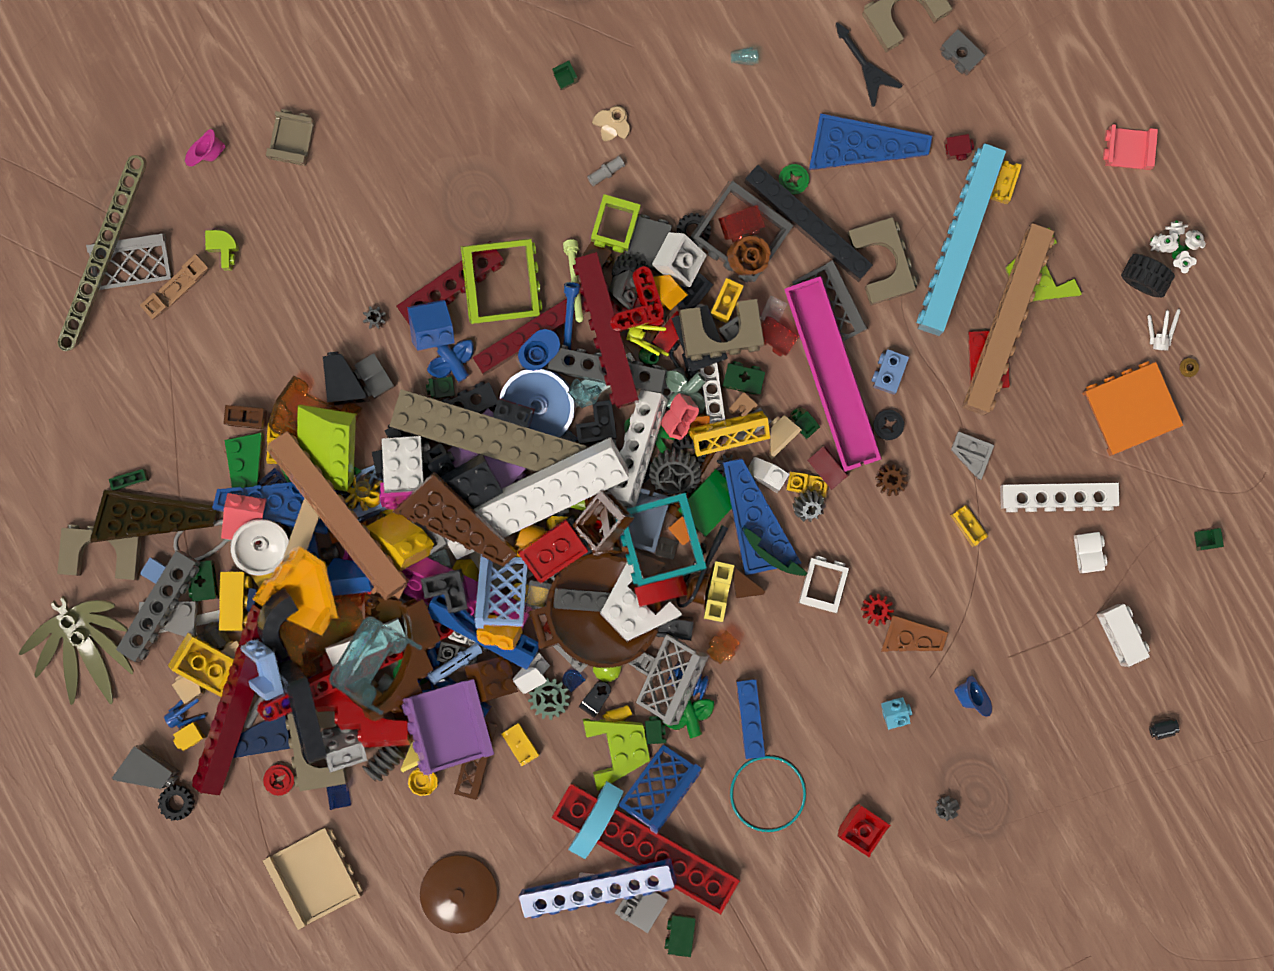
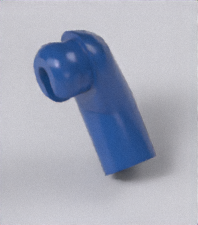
M441 641L437 642L436 646L432 649L427 650V656L432 667H437L441 664V661H437V648H440Z

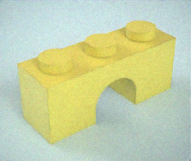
M715 561L704 619L723 622L734 565Z

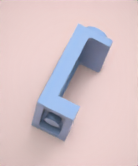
M251 640L241 646V651L256 662L259 674L258 677L249 680L250 688L266 701L284 694L274 652L259 640Z

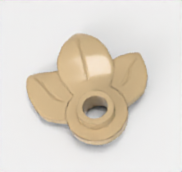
M620 106L612 107L609 111L602 110L598 112L592 121L594 125L602 127L601 136L603 141H610L616 135L625 139L630 129L626 121V110ZM616 113L621 114V118L615 119L614 115Z

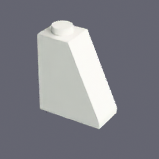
M756 457L753 458L748 466V470L754 480L776 493L779 492L789 476V473L776 465Z

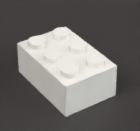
M421 436L382 439L384 493L414 491L424 482Z
M1117 604L1097 613L1098 619L1121 666L1130 667L1150 657L1148 654L1150 649L1147 643L1143 642L1140 634H1142L1138 624H1134L1131 618L1133 613L1129 606Z

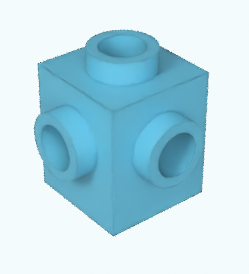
M903 697L881 703L883 717L888 730L911 724L909 718L912 715L911 707L909 704H905Z

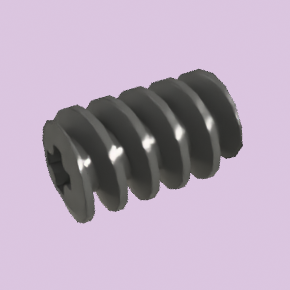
M385 746L386 751L379 749L381 756L379 757L374 754L375 762L368 760L370 767L362 766L364 771L374 781H383L382 774L388 776L389 772L387 769L393 771V763L399 765L400 761L398 758L405 759V754L398 746Z

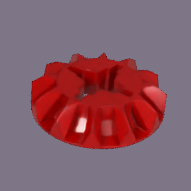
M285 765L271 766L264 774V787L269 793L276 796L288 793L294 786L292 770ZM275 775L279 777L285 775L282 780L283 785L280 783L272 785L276 780Z

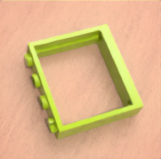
M532 239L461 246L469 323L475 324L540 315L539 311H542L541 299L538 300L537 292H540L539 280L536 281L535 273H538V265L536 261L534 262L533 254H536V246ZM525 246L532 310L479 316L471 252Z

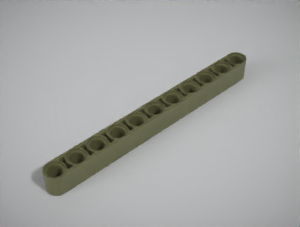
M141 155L130 156L123 169L58 338V346L63 351L74 349L81 338L147 167V161ZM135 158L141 161L139 169H135L132 165ZM128 176L134 179L132 187L126 185L125 181ZM121 194L127 197L125 205L120 204L118 200ZM114 212H117L120 215V221L118 223H115L112 220V214ZM107 230H110L113 233V239L111 241L105 238V232ZM100 248L106 250L107 254L104 259L98 255ZM93 266L99 268L100 273L98 276H94L91 273ZM86 284L92 286L93 291L91 294L85 292L84 286ZM79 301L86 305L84 312L80 311L77 307ZM72 319L79 322L78 329L72 328ZM65 337H69L72 340L71 347L64 344Z

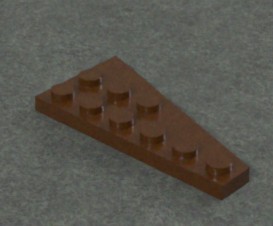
M435 472L393 509L394 513L401 514L409 518L410 521L417 522L452 542L456 541L464 545V548L472 549L482 554V557L502 567L517 555V551Z

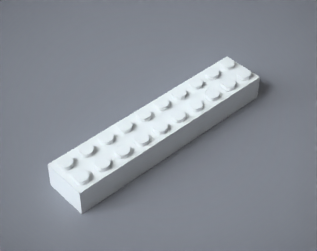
M610 437L503 488L502 494L474 510L504 538L596 495L600 490L604 491L629 479V469ZM444 538L456 559L474 552L472 549L464 548V545L456 541L452 542Z

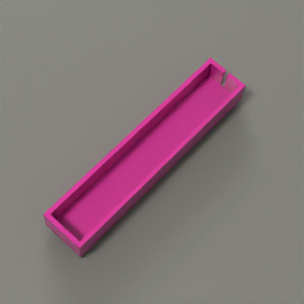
M820 276L785 288L784 290L844 472L861 467V462L867 465L882 460L823 278Z

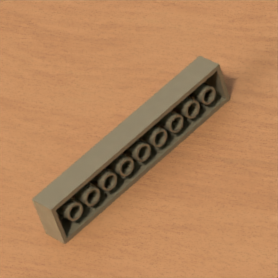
M402 389L400 390L390 422L391 428L473 453L483 454V456L536 472L586 449V446Z

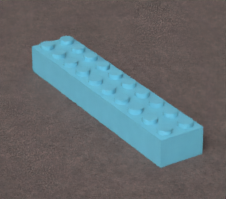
M984 143L974 153L972 162L975 164L971 166L965 180L968 181V184H965L959 196L962 201H959L953 216H956V219H953L949 225L947 234H950V236L944 241L941 252H944L943 256L938 258L935 269L938 270L937 274H934L930 280L928 287L931 288V291H928L922 304L925 308L919 313L916 321L919 324V330L940 336L945 330L1003 162L1005 150Z

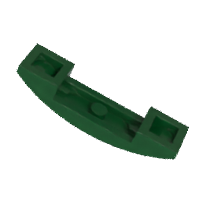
M742 527V531L751 547L770 565L793 575L806 576L808 574L806 570L791 559L786 565L758 546L762 540L758 535L747 527Z

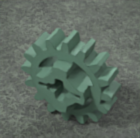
M546 678V683L536 687L534 692H529L533 698L529 699L528 702H533L534 705L530 709L536 708V716L541 713L542 719L549 715V719L552 720L554 714L556 717H560L559 711L566 712L563 707L569 706V703L565 701L570 696L565 695L568 688H561L563 682L556 684L555 678L552 682L549 681V678ZM554 686L551 691H545L542 687ZM559 692L562 695V703L557 701V694ZM542 693L548 696L550 694H553L552 699L554 700L556 705L551 702L547 704L545 702L546 698ZM537 694L541 696V704L539 706L536 701ZM553 706L556 709L552 712L544 711L546 707Z

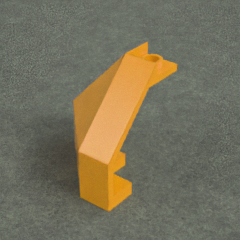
M294 547L289 553L290 556L287 561L282 560L274 569L271 578L264 580L252 600L263 606L273 594L285 588L298 608V611L287 617L286 620L323 635L330 621L338 618L325 563L302 547Z

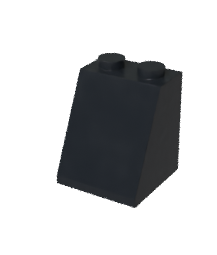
M329 352L327 356H322L327 403L336 406L370 402L368 394L349 362L342 354H339V352Z

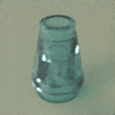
M749 47L731 52V63L752 66L758 64V48Z

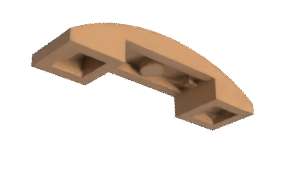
M194 254L175 276L156 293H152L140 305L141 308L154 320L188 292L209 269L208 266L197 254Z

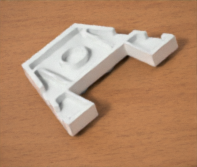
M626 563L600 613L626 641L682 615L671 602L656 615L647 606L639 607L637 596L628 587L633 581L631 573L634 572L633 566H628V563Z

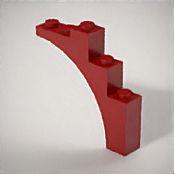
M323 651V657H320V668L324 672L334 667L326 651ZM337 674L335 676V681H339ZM320 681V687H324L325 681ZM342 688L313 701L318 712H335V724H338L341 730L361 729L358 730V741L361 742L364 748L410 745L408 721H396L385 718L376 721L370 720L365 717L363 709L352 702Z

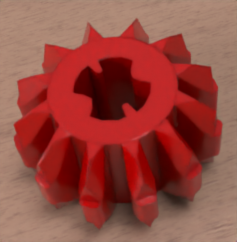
M876 594L875 600L872 595H869L871 602L863 601L867 607H861V610L867 611V613L863 614L862 617H870L867 621L868 624H871L873 619H875L874 626H878L880 619L882 625H885L884 617L888 620L892 619L887 613L894 612V609H888V606H891L893 603H885L888 598L887 596L880 600V594ZM876 604L877 607H882V610H880V615H877L878 613H873V610L875 609L874 606Z

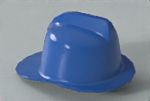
M547 329L534 333L519 349L518 358L521 365L531 371L540 370L545 367L559 351L560 340L557 334Z
M969 676L967 682L955 688L954 692L963 707L975 708L985 717L991 715L992 705L989 696L973 676Z

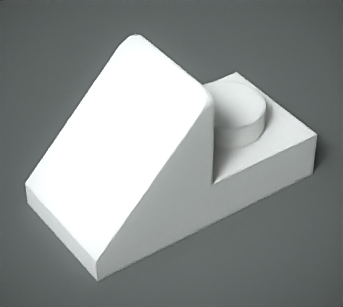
M537 652L528 669L521 668L513 678V681L519 690L526 694L547 681L543 674L550 665Z

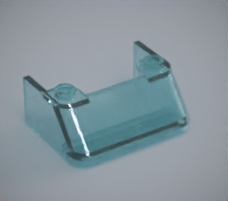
M367 617L359 626L330 674V684L362 705L382 715L383 711L372 705L376 696V689L370 685L371 681L389 651L400 653L408 643L419 650L422 649V646L377 619Z

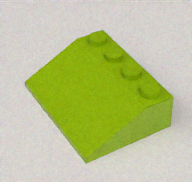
M298 405L297 440L299 447L307 451L311 458L310 461L314 466L317 465L321 469L322 476L333 484L335 490L348 492L354 480L356 414Z

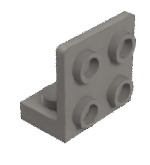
M337 726L321 731L327 755L326 762L330 772L367 761L365 749L361 742L358 741L357 729L341 730Z

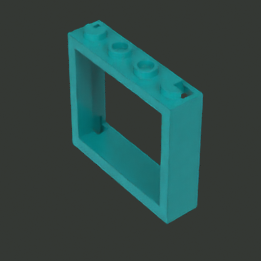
M686 493L627 509L631 514L679 502L696 565L642 579L629 528L627 527L623 532L624 535L620 537L623 547L627 546L629 554H625L628 566H633L634 572L631 573L633 584H637L638 587L706 569Z

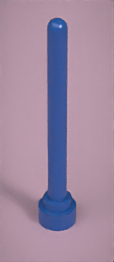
M566 282L564 284L567 305L563 345L568 346V350H571L574 302L580 285L575 282ZM570 356L564 359V363L568 366L570 365Z

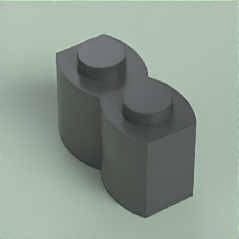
M374 353L354 365L356 367L354 373L359 381L361 379L364 380L366 386L363 388L369 397L373 395L374 398H377L394 388Z

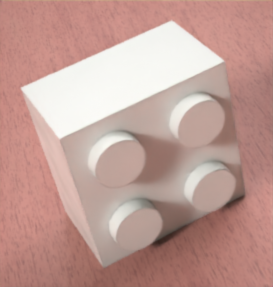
M669 232L652 265L663 275H670L680 286L690 287L707 255L685 234Z

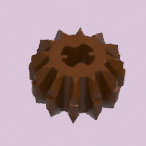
M892 464L891 470L888 465H885V471L882 469L878 470L882 476L875 477L876 480H881L880 483L876 484V487L883 486L880 493H884L887 489V496L889 497L892 494V490L894 495L897 496L899 495L898 489L902 492L905 490L901 484H908V481L902 480V478L907 476V473L900 474L903 470L902 467L895 471L896 464ZM889 475H891L892 478H896V481L894 482L895 485H892V483L887 482V479H889Z

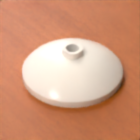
M266 519L252 520L243 524L235 532L231 541V555L235 564L242 571L252 575H266L272 573L282 562L289 540L283 528L277 523ZM256 541H262L260 545H255Z

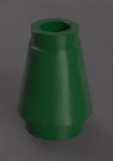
M642 348L639 352V360L645 365L655 364L659 360L658 355L645 348Z

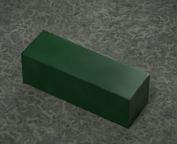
M145 469L109 479L112 491L149 481Z

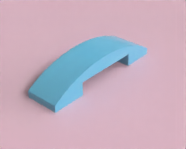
M606 781L597 797L596 804L568 850L586 859L610 821L624 792L623 790Z

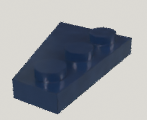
M283 715L273 721H264L241 733L233 758L290 749L288 741L290 735L285 722L287 716Z

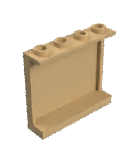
M328 827L263 860L298 930L362 896L363 888L359 881L355 882L352 876L354 874L353 868L350 864H346L343 858L345 853L342 847H338L335 843L336 835Z

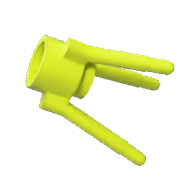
M641 325L629 329L627 340L642 346L656 355L661 353L669 356V353L644 340L646 332L643 329L666 331L665 327Z

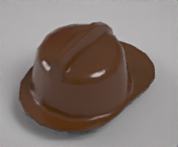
M714 564L710 574L704 575L698 593L692 601L704 605V610L706 609L707 590ZM700 575L693 577L689 581L687 600L692 596Z

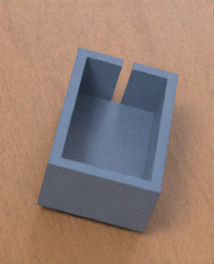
M641 489L636 506L665 499L669 496L654 492L652 497L649 496L650 491ZM668 505L632 514L634 519L628 525L634 548L655 553Z

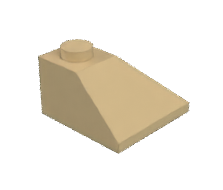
M785 415L782 418L777 416L770 423L772 425L769 430V457L771 459L801 431Z

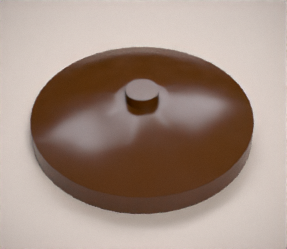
M452 855L437 861L425 874L420 887V903L426 917L436 927L450 933H467L479 928L489 919L497 902V885L493 874L481 861L466 855Z

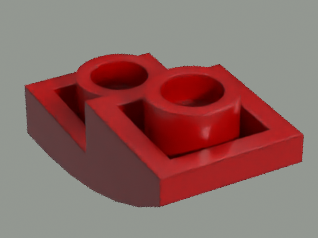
M676 311L671 318L678 316L679 311ZM671 318L664 326L666 331H660L653 340V343L667 353L671 351L679 340Z

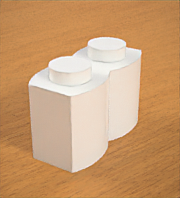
M1099 532L1074 535L1079 573L1105 570L1107 557L1102 552V547L1105 545L1103 535L1100 536Z

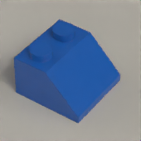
M445 300L407 307L411 339L417 351L455 343L453 326Z

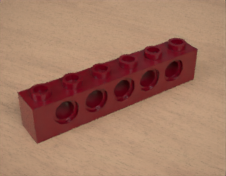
M497 249L474 251L472 253L475 282H482L487 278L486 274L491 271L496 272L503 267L504 259ZM481 259L488 261V265L485 268L478 267V262ZM462 260L396 306L408 324L407 307L416 306L418 303L435 302L431 300L432 293H441L438 301L445 300L446 305L452 303L456 299L455 296L459 293H466L465 281L462 277ZM455 281L457 286L453 290H448L446 288L447 283Z

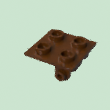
M365 594V631L367 632L398 618L402 627V612L400 609L402 601L387 599L385 601L383 597Z

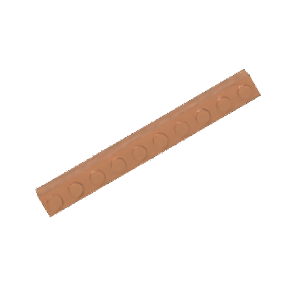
M285 432L270 442L267 448L269 454L385 601L403 589L406 584V577L403 572L397 570L391 557L382 552L380 543L371 538L368 528L360 524L356 513L353 510H349L346 506L345 499L341 495H337L333 484L329 480H325L321 469L317 465L314 466L310 461L311 458L307 451L299 447L296 437Z

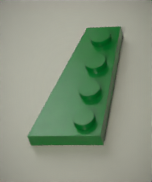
M263 433L224 440L232 488L257 486L260 477L259 467L262 455Z

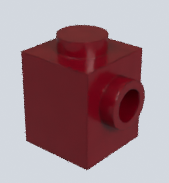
M969 134L948 137L944 140L947 160H966L971 155L972 150H974L973 139L969 138Z

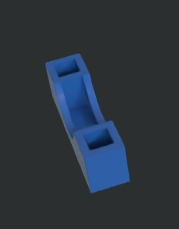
M756 679L736 681L745 759L765 757Z

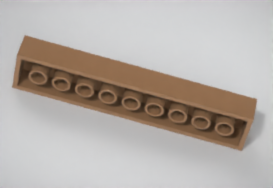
M1034 223L1026 229L962 408L985 415L993 411L996 400L994 396L1001 390L1003 384L1000 381L1001 377L1004 374L1006 375L1009 368L1007 361L1010 356H1013L1016 346L1013 345L1014 341L1017 338L1019 339L1023 329L1020 325L1023 320H1026L1029 309H1026L1027 305L1030 302L1032 303L1036 292L1033 289L1036 284H1039L1042 273L1039 272L1046 265L1049 257L1046 253L1052 248L1055 241L1053 230Z

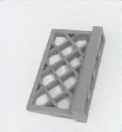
M157 234L118 240L110 261L118 266L119 269L114 276L108 272L105 273L111 280L107 285L100 286L99 290L171 279L166 235ZM95 244L86 245L89 256ZM156 246H162L163 254L159 260L150 254ZM100 248L98 255L106 257V250ZM136 249H140L145 253L140 262L131 257ZM117 252L127 256L121 265L112 259ZM147 256L157 261L151 270L142 265ZM128 259L138 264L132 273L123 267ZM158 264L165 267L167 276L159 277L153 272ZM97 266L92 267V273L94 276L99 275V273H97ZM140 266L149 272L143 280L135 276ZM121 269L130 275L127 281L123 283L116 279Z
M667 634L636 703L663 719V722L669 726L679 724L709 656L694 650ZM669 642L674 643L676 652L669 654L667 648ZM685 651L692 654L690 661L684 663L682 652ZM677 654L680 665L673 667L670 657ZM666 658L669 669L661 671L660 662ZM678 668H681L683 672L682 679L680 680L676 679L674 672ZM670 671L673 682L665 684L663 673ZM658 675L661 686L654 688L652 680ZM670 685H674L675 694L672 697H669L666 688ZM659 689L663 690L665 697L661 701L657 700L655 693ZM651 692L653 703L647 704L643 700L646 694ZM666 702L668 708L666 714L661 712L660 703Z

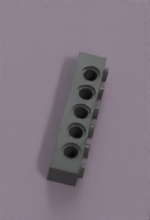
M560 345L558 353L549 362L548 370L558 374L606 384L604 379L606 374L602 372L599 356H602L601 353L591 355L587 354V351L583 349L572 351L568 350V346ZM566 357H573L575 363L571 366L564 363ZM585 361H592L594 366L592 369L587 370L583 367V363ZM639 361L629 363L637 391L645 390L661 393L665 370H662L661 366L651 365V367L643 366L644 363ZM647 373L650 379L647 382H642L639 379V375Z
M175 551L116 648L118 652L134 662H141V660L146 659L150 652L148 650L149 647L159 638L160 634L158 632L168 623L170 619L168 617L169 614L178 607L180 596L187 592L190 586L188 584L189 581L198 574L200 570L199 561L183 551ZM179 569L183 571V577L181 579H178L177 577V571ZM168 586H172L173 588V594L171 596L167 594ZM159 602L163 604V610L161 612L157 610V604ZM148 619H151L153 621V627L151 629L147 627ZM139 635L143 637V643L141 645L137 643V637Z

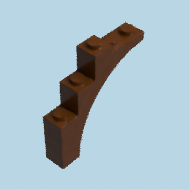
M415 597L400 605L406 632L402 663L388 689L373 704L362 710L365 717L370 720L376 721L383 718L385 713L399 709L401 704H404L403 699L421 694L422 690L417 679H423L428 676L429 672L433 671L425 650L435 647L436 643L441 641L425 602L421 598Z

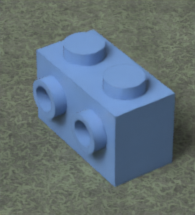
M888 349L885 354L881 353L878 364H881L879 371L874 372L871 380L874 382L873 387L895 395L909 357Z

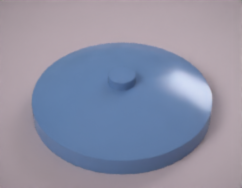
M546 368L536 371L524 369L516 373L506 382L500 394L501 399L535 409L529 429L555 437L562 436L568 430L575 416L576 404L571 387L563 377Z

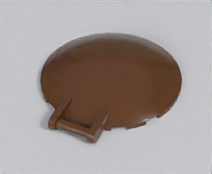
M609 553L598 556L589 554L578 558L560 571L549 589L546 606L528 612L529 618H532L539 640V650L559 645L570 657L585 665L597 668H614L634 661L648 649L657 635L658 627L626 641L599 611L553 608L555 588L611 593L627 563L626 558ZM640 569L642 579L649 578V576L646 573L644 574V572ZM632 581L628 587L636 595L634 588H637L638 585L633 584ZM660 602L647 605L655 615L661 610ZM544 614L553 638L550 640H546L539 617Z

